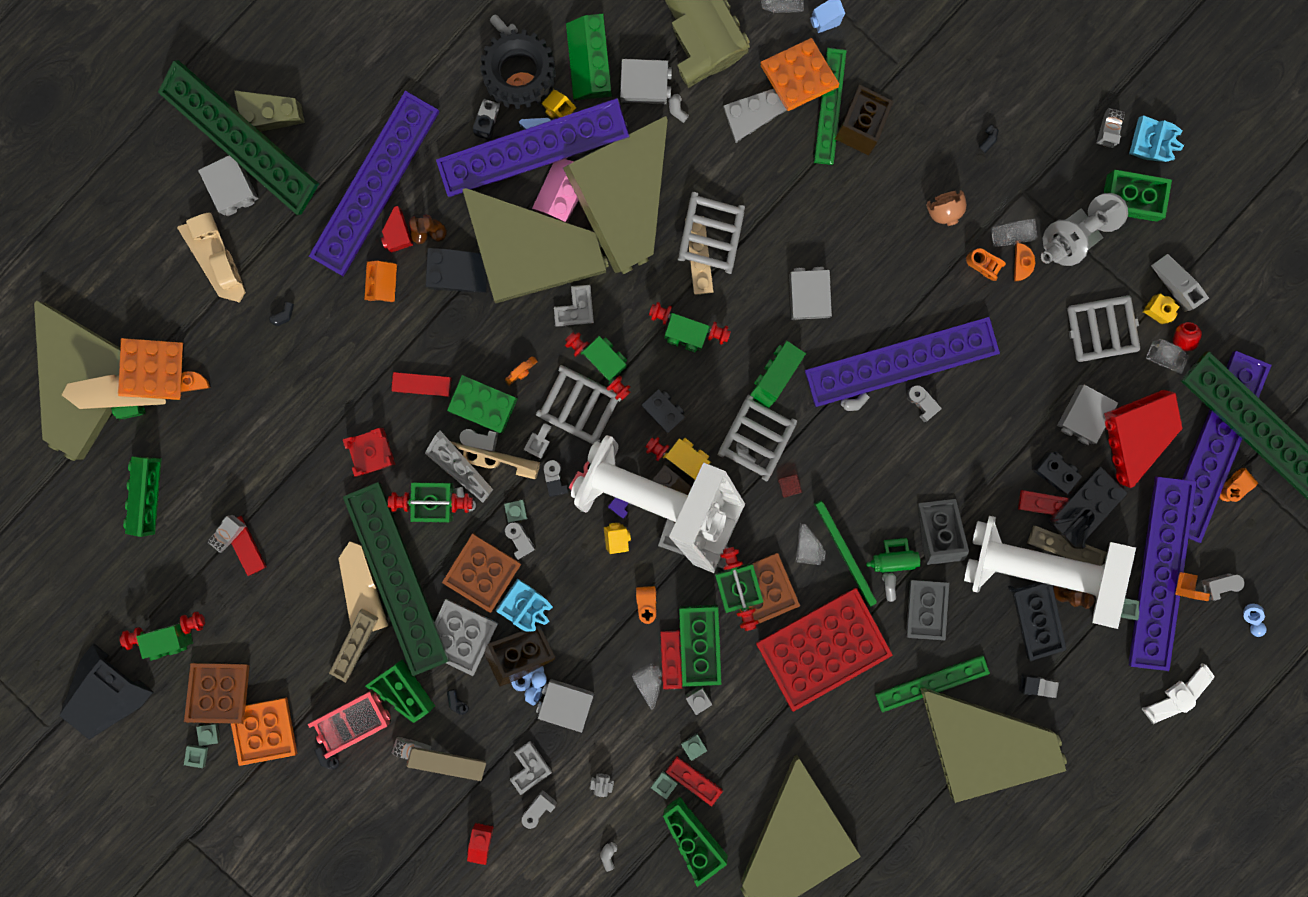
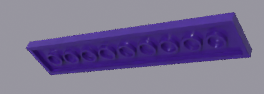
M407 91L404 92L311 251L310 258L344 277L438 116V109Z
M614 99L436 159L447 196L452 197L463 193L462 189L473 190L611 144L615 141L629 138L630 136L619 100Z
M987 317L805 370V375L814 406L818 407L1000 354L990 318Z
M1233 351L1226 368L1259 398L1271 365L1238 351ZM1211 409L1182 478L1184 480L1197 481L1188 539L1198 543L1202 542L1242 441V438Z
M1155 476L1138 594L1140 612L1139 619L1135 620L1129 658V666L1170 670L1180 596L1175 595L1179 573H1184L1197 481Z

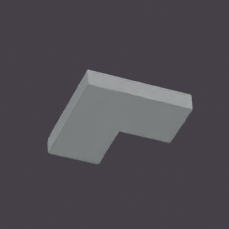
M571 286L573 305L554 307L556 327L594 323L591 286Z
M528 741L514 752L524 768L512 776L510 781L521 795L550 775L552 770L531 741Z

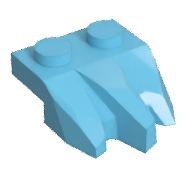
M1140 116L1129 154L1152 161L1167 162L1174 160L1175 156L1172 151H1181L1184 147L1176 139V136L1181 135L1183 130L1165 120L1159 122L1146 116Z
M517 578L496 608V612L512 621L514 625L524 631H535V622L543 625L550 622L543 614V611L550 610L553 607L540 593Z

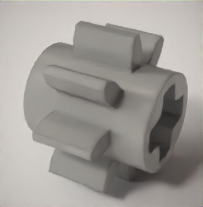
M599 773L596 774V778L592 777L590 789L594 790V795L606 797L608 792L612 793L614 781H610L609 775Z

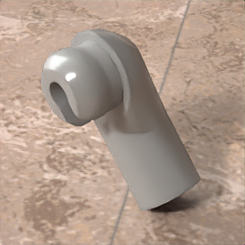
M737 442V454L755 463L757 459L749 454L748 447Z

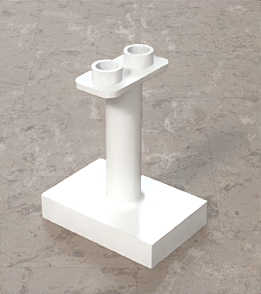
M606 435L601 443L595 442L588 454V462L591 463L585 477L579 476L575 480L571 490V496L575 498V506L586 513L591 508L594 499L604 492L672 520L676 523L669 536L670 539L693 565L714 573L721 559L720 554L726 548L745 506L743 499L726 471L703 463L689 495H686L616 467L615 455L618 451V443L613 437Z
M989 516L987 523L977 522L973 544L982 546L979 561L969 559L964 579L966 582L974 583L973 592L978 593L981 586L995 572L1093 594L1096 596L1092 623L1118 629L1136 551L1135 547L1110 542L1105 563L1099 566L1003 544L995 524L996 517Z

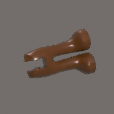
M425 214L423 218L413 216L410 219V236L415 243H425L428 232L435 241L440 242L445 239L447 235L445 226L440 221L432 219L430 215Z
M1053 585L1055 598L1060 602H1069L1074 607L1080 605L1085 609L1090 608L1094 604L1092 594L1071 589L1069 591L1067 588Z

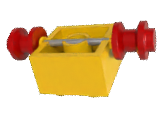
M658 437L656 439L651 438L645 446L648 449L646 451L647 454L653 452L657 455V461L661 457L667 458L693 479H696L703 463L710 464V461L707 460L709 456L702 450L695 451L692 448L694 444L686 438L683 440L679 438L668 453L666 450L669 448V445L662 446L659 443L660 438Z

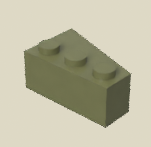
M235 91L239 114L260 132L305 123L302 106L295 98Z

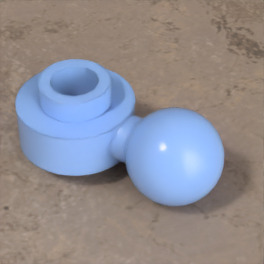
M1258 604L1247 605L1243 610L1244 619L1251 624L1250 632L1256 637L1265 635L1267 628L1262 623L1265 617L1264 609Z
M543 666L524 676V684H519L518 680L511 682L513 688L517 691L528 689L531 684L532 675L535 672L544 673Z
M535 672L532 675L531 681L533 686H530L525 691V701L531 705L537 704L542 697L543 689L541 687L547 681L546 675L543 672Z

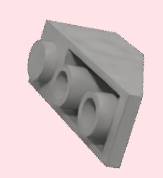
M1166 254L1151 265L1184 312L1195 309L1209 299L1200 284L1169 254Z

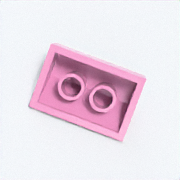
M563 159L553 163L533 205V210L545 216L566 223L569 222L578 203V198L563 167L574 161Z

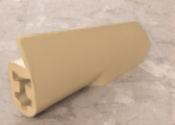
M212 213L198 215L187 220V224L178 226L179 232L218 296L241 302L246 291L230 252L225 249Z
M116 375L68 383L62 393L64 398L79 409L163 405L166 403L165 399L118 396L119 376Z
M451 442L458 449L464 450L463 456L472 465L496 468L502 462L517 467L516 475L531 479L537 478L540 462ZM468 453L477 454L476 460L471 461L468 458ZM487 458L496 460L495 464L489 465Z
M350 541L339 557L350 625L352 627L359 611L364 609L379 618L373 631L388 626L377 593V584L362 546Z

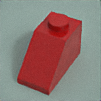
M395 206L382 230L384 237L381 238L384 248H388L390 252L413 246L402 210L399 206Z
M474 824L468 848V862L486 865L494 826Z

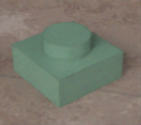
M524 500L504 504L508 523L527 519Z
M1125 599L1121 618L1138 620L1140 612L1139 601Z
M218 723L196 727L199 746L220 742Z
M698 733L681 743L691 761L707 752V748Z
M188 745L186 747L184 765L204 768L208 747Z
M662 771L651 785V788L667 799L678 782Z

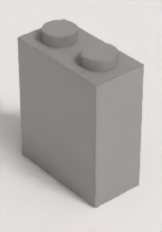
M622 59L621 102L666 104L667 98H671V86H667V79H671L672 67H668V61Z
M227 156L198 170L218 212L223 215H232L237 212V209L249 207L254 204L255 200L259 199L245 169L231 156Z
M815 267L813 271H805V268H795L794 272H790L791 320L830 318L832 316L830 270H824V267Z
M1078 385L1057 426L1062 428L1061 432L1069 436L1073 434L1079 437L1078 441L1083 444H1097L1106 427L1104 413L1114 410L1118 402L1086 385Z
M550 679L549 684L545 683L542 694L545 695L543 702L539 701L536 710L539 713L538 719L582 733L594 692Z

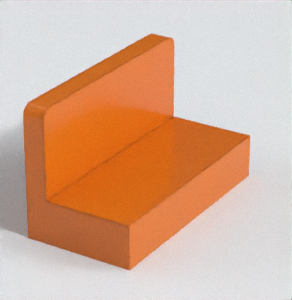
M382 261L367 262L364 300L395 301L396 264Z
M1179 573L1175 595L1209 601L1210 597L1209 593L1195 591L1197 575Z

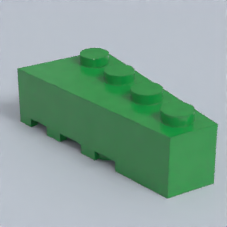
M680 797L665 807L664 820L673 838L676 840L681 855H683L689 872H691L694 882L698 887L727 865L728 855Z

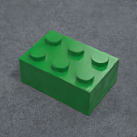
M1114 170L1107 174L1104 193H1114L1125 200L1128 207V217L1157 222L1166 218L1172 180Z
M462 375L447 411L503 434L518 398Z

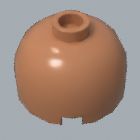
M961 190L960 194H957L956 191L944 193L935 197L936 202L931 204L929 201L926 204L932 219L940 224L947 223L948 226L958 223V219L963 216L967 207L964 192Z

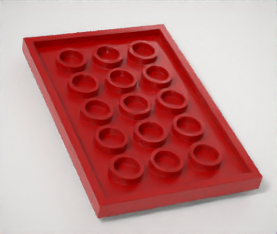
M857 588L847 591L755 643L793 712L893 656Z

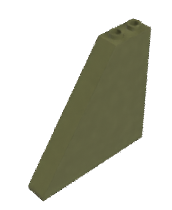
M666 116L629 134V138L615 141L563 167L615 273L622 272V274L633 270V265L638 263L640 266L648 262V257L654 254L668 121Z
M467 188L462 189L495 303L606 273V267H609L606 256L601 254L600 249L603 248L595 232Z
M36 300L34 309L42 439L49 443L48 447L64 452L66 458L73 461L81 460L89 452L110 417L112 409L111 407L79 409L64 398L62 393L68 383L108 375L119 376L121 348L45 302Z
M924 687L920 688L950 797L955 803L1066 771V757L1060 750V746H1062L1061 739L1052 730Z
M798 755L794 756L741 879L743 887L740 889L745 897H798L861 857Z

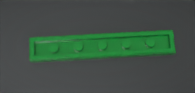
M827 48L826 62L838 80L839 87L821 96L814 163L834 164L835 137L838 130L847 50Z
M822 501L814 503L869 606L875 605L877 601L825 504Z
M980 655L875 693V696L883 713L923 698L920 688L924 687L935 692H941L988 675L990 672L984 656Z

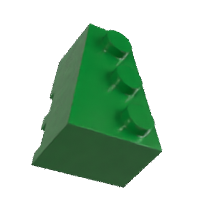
M788 341L783 346L779 345L773 353L776 357L773 361L771 359L764 367L766 372L764 375L760 374L754 383L756 387L750 394L754 401L767 408L777 400L806 355L805 352Z
M400 660L365 686L379 694L380 698L384 701L387 700L395 707L394 709L413 723L435 707L415 676H412L410 669L403 660Z

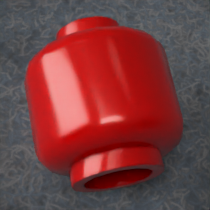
M1183 323L1175 330L1173 344L1181 351H1192L1198 347L1202 332L1194 323Z

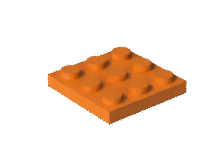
M812 38L761 61L763 71L787 111L839 87L838 80Z
M121 338L118 396L180 400L183 343Z
M287 697L248 704L245 707L244 724H231L239 766L298 754Z

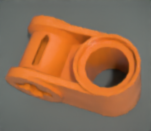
M976 249L969 252L966 257V262L970 267L993 281L997 280V274L1006 265L1002 259L993 256L984 249ZM974 254L980 256V263L974 260Z
M1241 468L1225 482L1219 498L1226 502L1239 501L1249 491L1254 489L1258 482L1246 468Z
M655 586L636 587L639 619L645 624H650L655 620L657 614ZM646 610H649V613H653L649 620L646 619V616L642 615Z

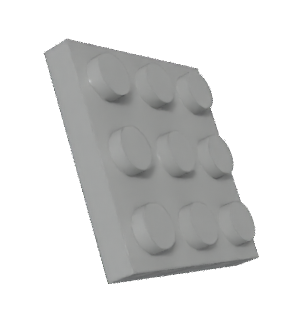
M445 599L435 624L450 660L446 664L474 676L498 623Z

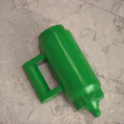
M907 538L884 540L885 553L873 556L872 561L866 563V566L872 567L875 572L914 570L916 567H920V556L918 552L909 551ZM904 546L905 551L889 553L888 547Z

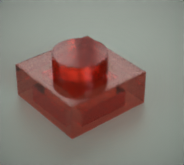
M797 474L778 479L783 498L802 493Z

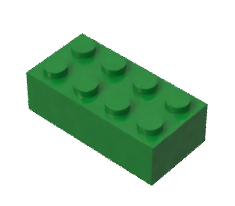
M679 606L682 686L721 685L718 606Z

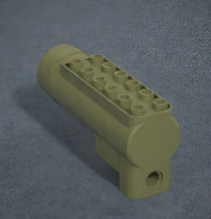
M665 0L676 19L672 22L674 34L688 59L677 65L679 74L688 88L708 76L730 67L748 53L750 41L745 32H740V23L735 15L731 16L729 10L731 8L727 0Z

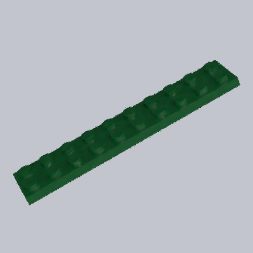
M174 60L158 93L296 215H301L319 183L179 60Z
M1209 351L1204 352L1181 379V382L1308 500V444Z
M380 482L343 496L412 676L449 662L447 652L391 509L388 508V502Z

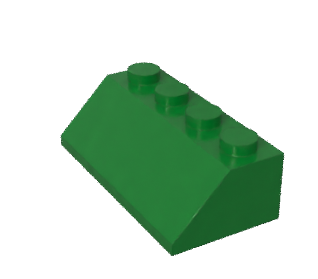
M603 14L585 15L566 23L574 100L612 97Z
M131 457L129 461L130 479L127 481L129 493L125 502L127 517L124 519L123 524L125 534L138 537L155 535L162 458Z

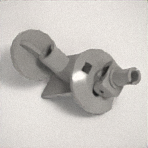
M1103 193L1095 197L1090 203L1088 216L1081 208L1066 220H1058L1051 223L1044 232L1043 247L1046 251L1041 254V260L1044 263L1054 261L1064 266L1080 263L1086 257L1088 250L1103 239L1098 230L1112 232L1119 229L1126 222L1128 207L1125 200L1114 193Z

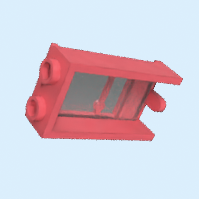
M370 690L308 724L309 728L315 727L318 733L316 737L317 742L324 744L327 753L324 755L325 758L378 732L391 723L390 713L387 709L384 710L379 694Z

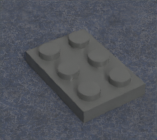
M910 580L906 626L907 638L946 640L949 597L948 582Z

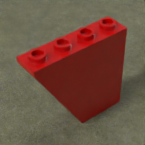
M1161 390L1104 413L1105 426L1109 434V445L1113 453L1112 460L1116 467V478L1119 484L1129 488L1134 487L1182 430L1176 393Z

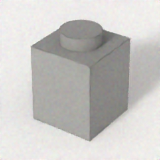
M698 686L685 695L687 702L696 715L712 706V701L703 686Z

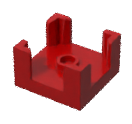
M377 428L369 433L343 439L345 449H349L354 463V467H352L354 477L395 465L384 428Z

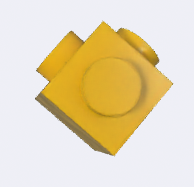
M553 90L542 103L547 109L545 113L553 120L572 114L576 109L575 105L564 94Z
M1158 294L1151 298L1143 312L1160 324L1172 322L1178 314L1176 311L1180 306L1175 304V300L1171 297Z
M611 523L608 527H604L606 550L610 554L629 551L628 541L631 540L630 532L623 524Z

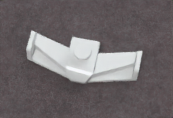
M1205 664L1199 665V669L1186 685L1182 681H1178L1166 690L1165 693L1169 698L1142 708L1152 724L1181 712L1187 713L1195 707L1196 700L1215 677Z

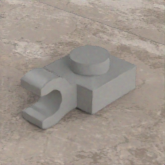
M545 423L538 435L533 432L524 450L542 458L550 443L545 438L552 426Z

